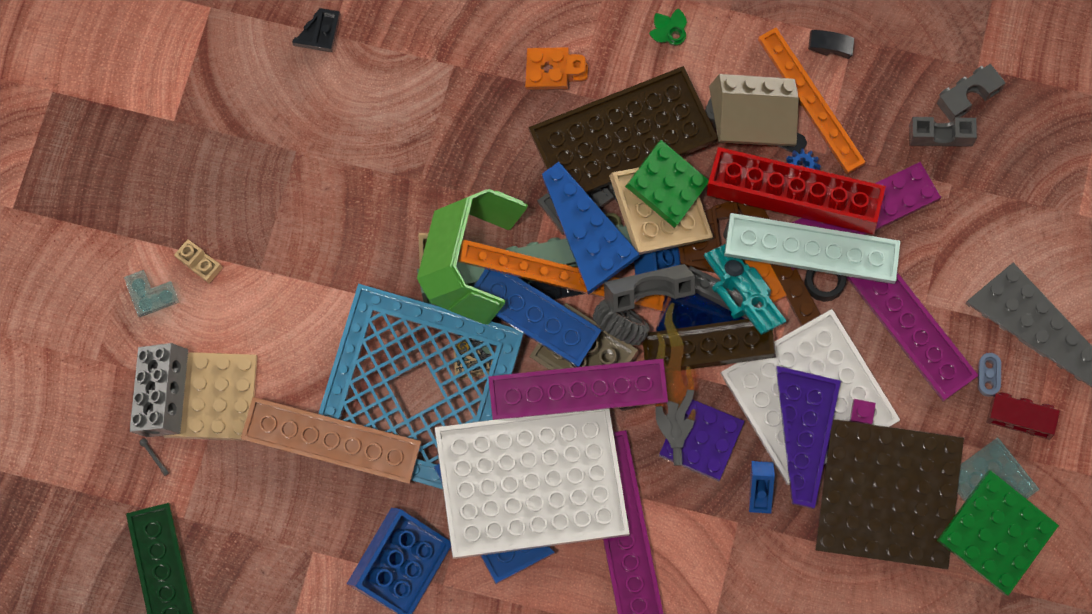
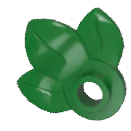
M676 9L671 18L656 13L654 16L656 29L649 32L651 38L656 42H668L673 46L684 43L686 39L684 29L687 24L684 13L680 9ZM677 34L679 38L675 39L672 35Z

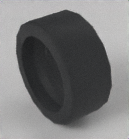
M807 270L804 283L810 296L823 302L832 301L839 297L844 290L846 276L837 275L838 283L835 289L830 292L818 290L813 284V275L816 271Z

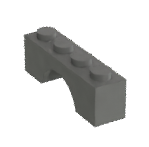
M685 264L604 282L605 302L614 313L634 309L635 303L639 299L649 295H666L677 299L695 294V275Z

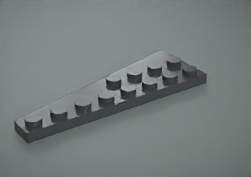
M1014 262L967 300L966 305L968 307L971 306L980 312L983 317L989 318L998 324L1001 329L1007 330L1019 338L1020 342L1041 356L1047 357L1056 363V366L1074 375V378L1083 381L1092 387V345Z

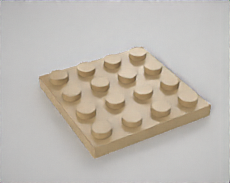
M638 168L612 172L609 175L632 246L639 255L708 241L713 238L699 196L674 228L625 187Z
M188 352L180 434L163 437L244 441L241 440L252 397H255L257 355Z

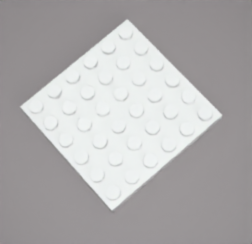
M832 309L774 342L776 358L736 363L720 373L787 486L790 484L776 366L840 380L841 383L833 417L835 420L850 421L852 402L854 399L876 403L872 425L890 427L900 421ZM827 446V451H826V456H825L824 465L826 464L828 446Z

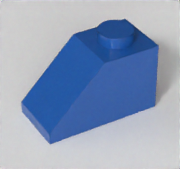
M751 462L749 512L771 514L775 479L774 462Z

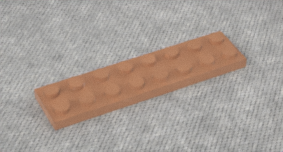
M252 397L241 440L407 484L411 483L422 443L419 440Z

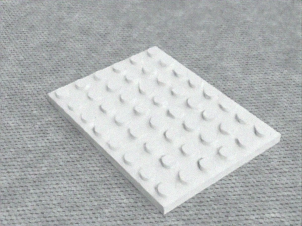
M609 409L497 419L435 427L453 559L629 536Z

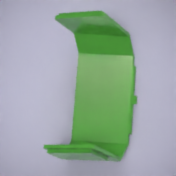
M486 189L434 211L417 280L431 304L485 325L490 323L504 306L505 300L466 285L456 268L468 216L472 215L506 230H511L527 209V204L499 191Z

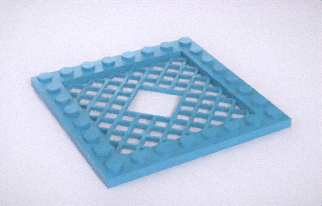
M358 284L318 414L340 420L345 408L349 417L343 419V421L351 420L352 423L357 424L354 418L365 412L370 422L364 425L365 427L372 426L373 429H377L375 423L386 419L390 429L385 432H393V434L398 435L396 429L406 424L411 432V435L407 438H414L415 440H418L417 435L427 430L432 441L420 447V451L426 461L417 459L411 481L443 490L442 483L434 469L436 464L432 463L439 459L438 455L429 460L424 451L425 448L433 444L437 448L436 439L430 428L439 423L442 426H446L444 421L452 416H455L458 423L462 424L457 413L466 408L469 409L473 419L463 424L493 420L488 376L513 373L524 334L513 327L492 321L485 325L439 306ZM373 312H378V313H379V314H377V315H375V316L372 317ZM386 315L399 318V320L391 324ZM383 316L388 326L377 331L372 321ZM407 321L420 324V326L411 330ZM404 322L409 332L398 337L393 327ZM370 325L374 334L366 337ZM428 327L441 330V332L432 336ZM425 328L429 338L418 343L413 333ZM390 329L395 339L384 345L380 334ZM448 333L462 337L453 342ZM445 334L450 344L439 349L434 339ZM411 335L416 345L405 351L400 340ZM377 337L382 347L371 352L366 342ZM466 339L471 350L460 355L455 345ZM469 339L483 343L474 348ZM432 341L437 351L426 357L421 346ZM398 343L402 353L391 358L387 348ZM364 345L368 354L359 359ZM487 345L492 356L481 361L476 351ZM490 345L497 346L495 354ZM453 347L457 357L446 362L442 352ZM418 348L423 359L412 364L407 354ZM384 350L389 360L378 365L373 355ZM473 353L478 363L467 368L462 358ZM439 354L444 365L433 370L428 360ZM405 356L410 366L398 371L394 361ZM370 357L375 368L364 373L360 362ZM493 359L488 375L483 364ZM460 360L464 371L454 376L449 366ZM426 362L445 399L407 419L387 382ZM391 363L396 373L385 379L380 369ZM480 366L485 377L475 382L470 371ZM356 367H358L362 375L353 379ZM446 368L451 378L440 383L435 373ZM378 371L383 381L371 386L367 376ZM467 374L472 384L461 390L456 379ZM364 378L369 388L358 394L353 383ZM487 380L482 395L477 385ZM453 381L458 392L448 397L443 386ZM385 384L390 394L379 400L374 389ZM351 387L355 396L347 400ZM474 387L479 398L468 403L464 392ZM371 391L376 402L365 407L360 397ZM461 395L466 405L455 410L450 400ZM392 397L397 408L386 413L381 403ZM358 399L362 409L351 414L347 404ZM481 401L477 415H475L471 406ZM447 402L452 413L441 418L436 407ZM378 405L383 415L372 420L367 410ZM434 410L439 420L428 425L423 415ZM399 411L404 421L393 427L388 416ZM420 417L425 427L414 433L409 422Z

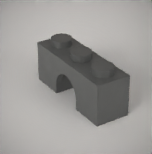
M991 64L986 67L980 66L969 78L966 76L961 78L952 89L949 87L944 89L939 94L940 97L937 105L949 121L952 122L955 117L960 118L969 112L972 104L967 99L966 94L974 92L979 94L984 101H987L1002 91L1005 81Z
M912 117L909 124V146L972 147L977 139L976 118L955 117L949 123L934 122V117Z

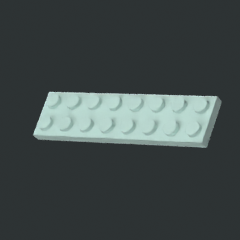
M731 213L724 256L894 284L897 276L900 241Z

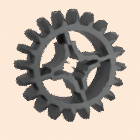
M602 300L596 306L595 312L592 315L593 320L601 329L627 344L640 345L650 330L648 323L640 315L636 314L635 311L629 309L614 313L605 300Z

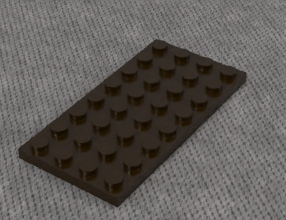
M684 66L529 127V132L546 170L559 162L587 194L612 184L609 177L612 172L639 168L660 140L680 156L718 142L714 128Z

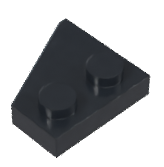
M319 8L313 15V19L308 21L303 27L304 30L299 36L293 39V46L332 52L341 15L340 11Z

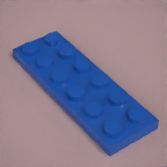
M485 269L474 288L505 300L504 306L495 315L496 317L576 367L580 366L601 332V329L516 276Z

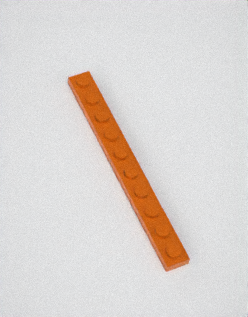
M468 240L462 241L458 259L460 263L588 294L579 269L576 267ZM612 277V278L609 279L608 281L615 280V279H620V278ZM604 284L589 295L605 298ZM665 295L645 296L639 299L635 306L658 312L662 311Z

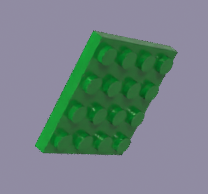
M989 470L937 541L1001 593L1009 596L1059 525L994 472Z

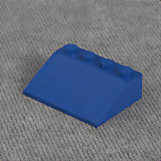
M391 507L349 578L347 585L396 614H412L449 551L451 543L448 539L403 510Z

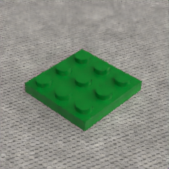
M660 140L625 187L675 228L706 187L709 180Z

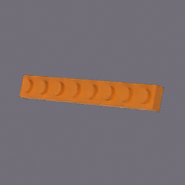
M777 27L759 36L758 41L783 78L795 79L800 105L845 173L849 174L865 165L866 161Z

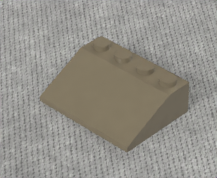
M719 74L709 85L719 143L776 146L797 145L799 97L795 79Z
M565 303L564 307L601 329L595 321ZM601 329L600 334L579 367L634 362L639 355L638 349L624 341H620ZM539 343L529 356L549 370L576 367Z

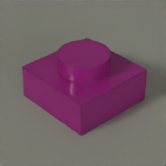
M854 399L850 422L872 425L876 403Z

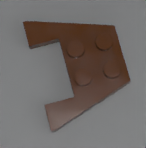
M727 201L704 211L713 238L708 241L679 246L680 265L685 264L688 268L691 266L698 270L715 273L705 259L704 254L720 247L717 220L729 219L731 213L738 214L737 202Z

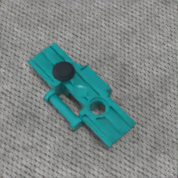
M726 244L704 254L705 259L721 280L713 285L712 290L719 294L732 312L731 316L734 319L747 315L760 334H764L786 323V319L769 298L771 289L754 267H749L748 264L745 265L739 258L724 256ZM726 288L730 291L737 289L742 295L743 302L740 307L737 306ZM759 301L763 305L761 308L754 307Z

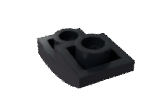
M824 30L810 31L809 50L825 56L831 52L847 59L853 55L854 37Z

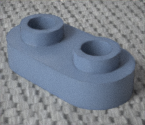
M994 353L984 354L978 362V390L984 396L992 397L1001 388V360ZM985 363H991L992 368H987ZM985 384H991L992 389H987Z

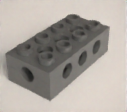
M173 343L138 347L130 432L144 437L180 434L189 349Z

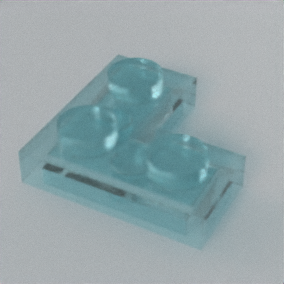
M144 270L124 277L139 318L179 303L171 281L151 288Z

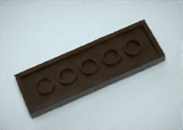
M750 319L648 332L647 337L643 341L644 360L663 359L665 373L776 358L773 329L760 334Z

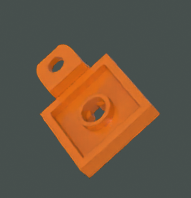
M568 47L527 48L526 90L568 89V80L569 82L587 80L588 64L586 63L585 56L569 54ZM547 64L553 67V69H549L548 73H545V70L542 69Z

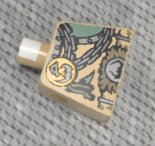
M466 339L455 345L460 355L471 350ZM469 339L474 348L483 343ZM487 345L476 351L481 361L492 356ZM473 353L462 358L467 368L478 363ZM493 359L483 364L488 374ZM460 360L454 363L455 375L464 371ZM480 366L470 371L472 378L485 375ZM465 374L456 379V381L468 379L469 377Z

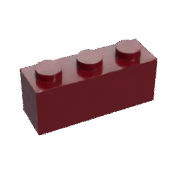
M1000 392L999 394L996 393L991 400L986 423L1050 440L1055 435L1060 410L1054 409L1055 407L1050 404L1038 405L1030 399L1020 398L1019 400L1012 398V395Z

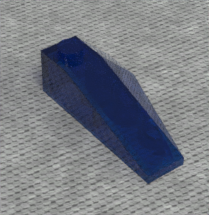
M697 293L677 299L666 296L656 331L746 318L741 316L734 319L731 316L732 312Z

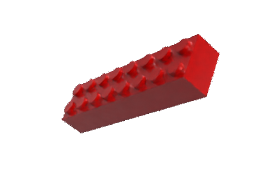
M718 147L708 182L707 196L874 235L886 186Z

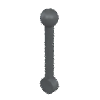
M142 438L139 442L140 445L145 447L160 468L164 476L168 475L167 469L149 447L148 440Z

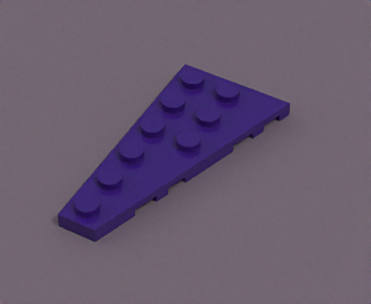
M776 366L792 504L814 509L841 381Z

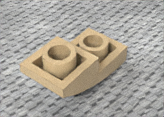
M188 239L174 254L179 261L209 284L223 269L221 264L205 254L201 248Z

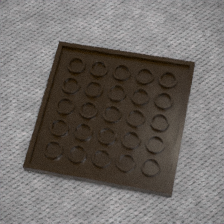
M833 419L829 436L815 551L948 570L950 551L939 543L937 539L955 516L964 438Z

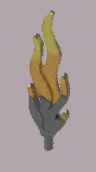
M671 303L665 314V327L671 343V356L668 366L664 360L665 341L660 333L657 334L659 348L656 359H663L668 414L667 416L664 414L662 404H656L655 414L660 431L668 440L671 449H673L674 466H682V448L693 428L696 411L692 409L688 418L684 420L693 399L694 381L689 366L686 368L688 382L686 387L682 380L681 361L684 345L672 321L674 303Z

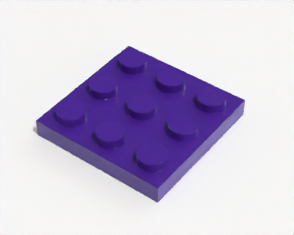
M692 399L684 420L690 419L695 422L682 448V466L720 481L744 421ZM665 439L659 457L673 462V449H671L668 440Z

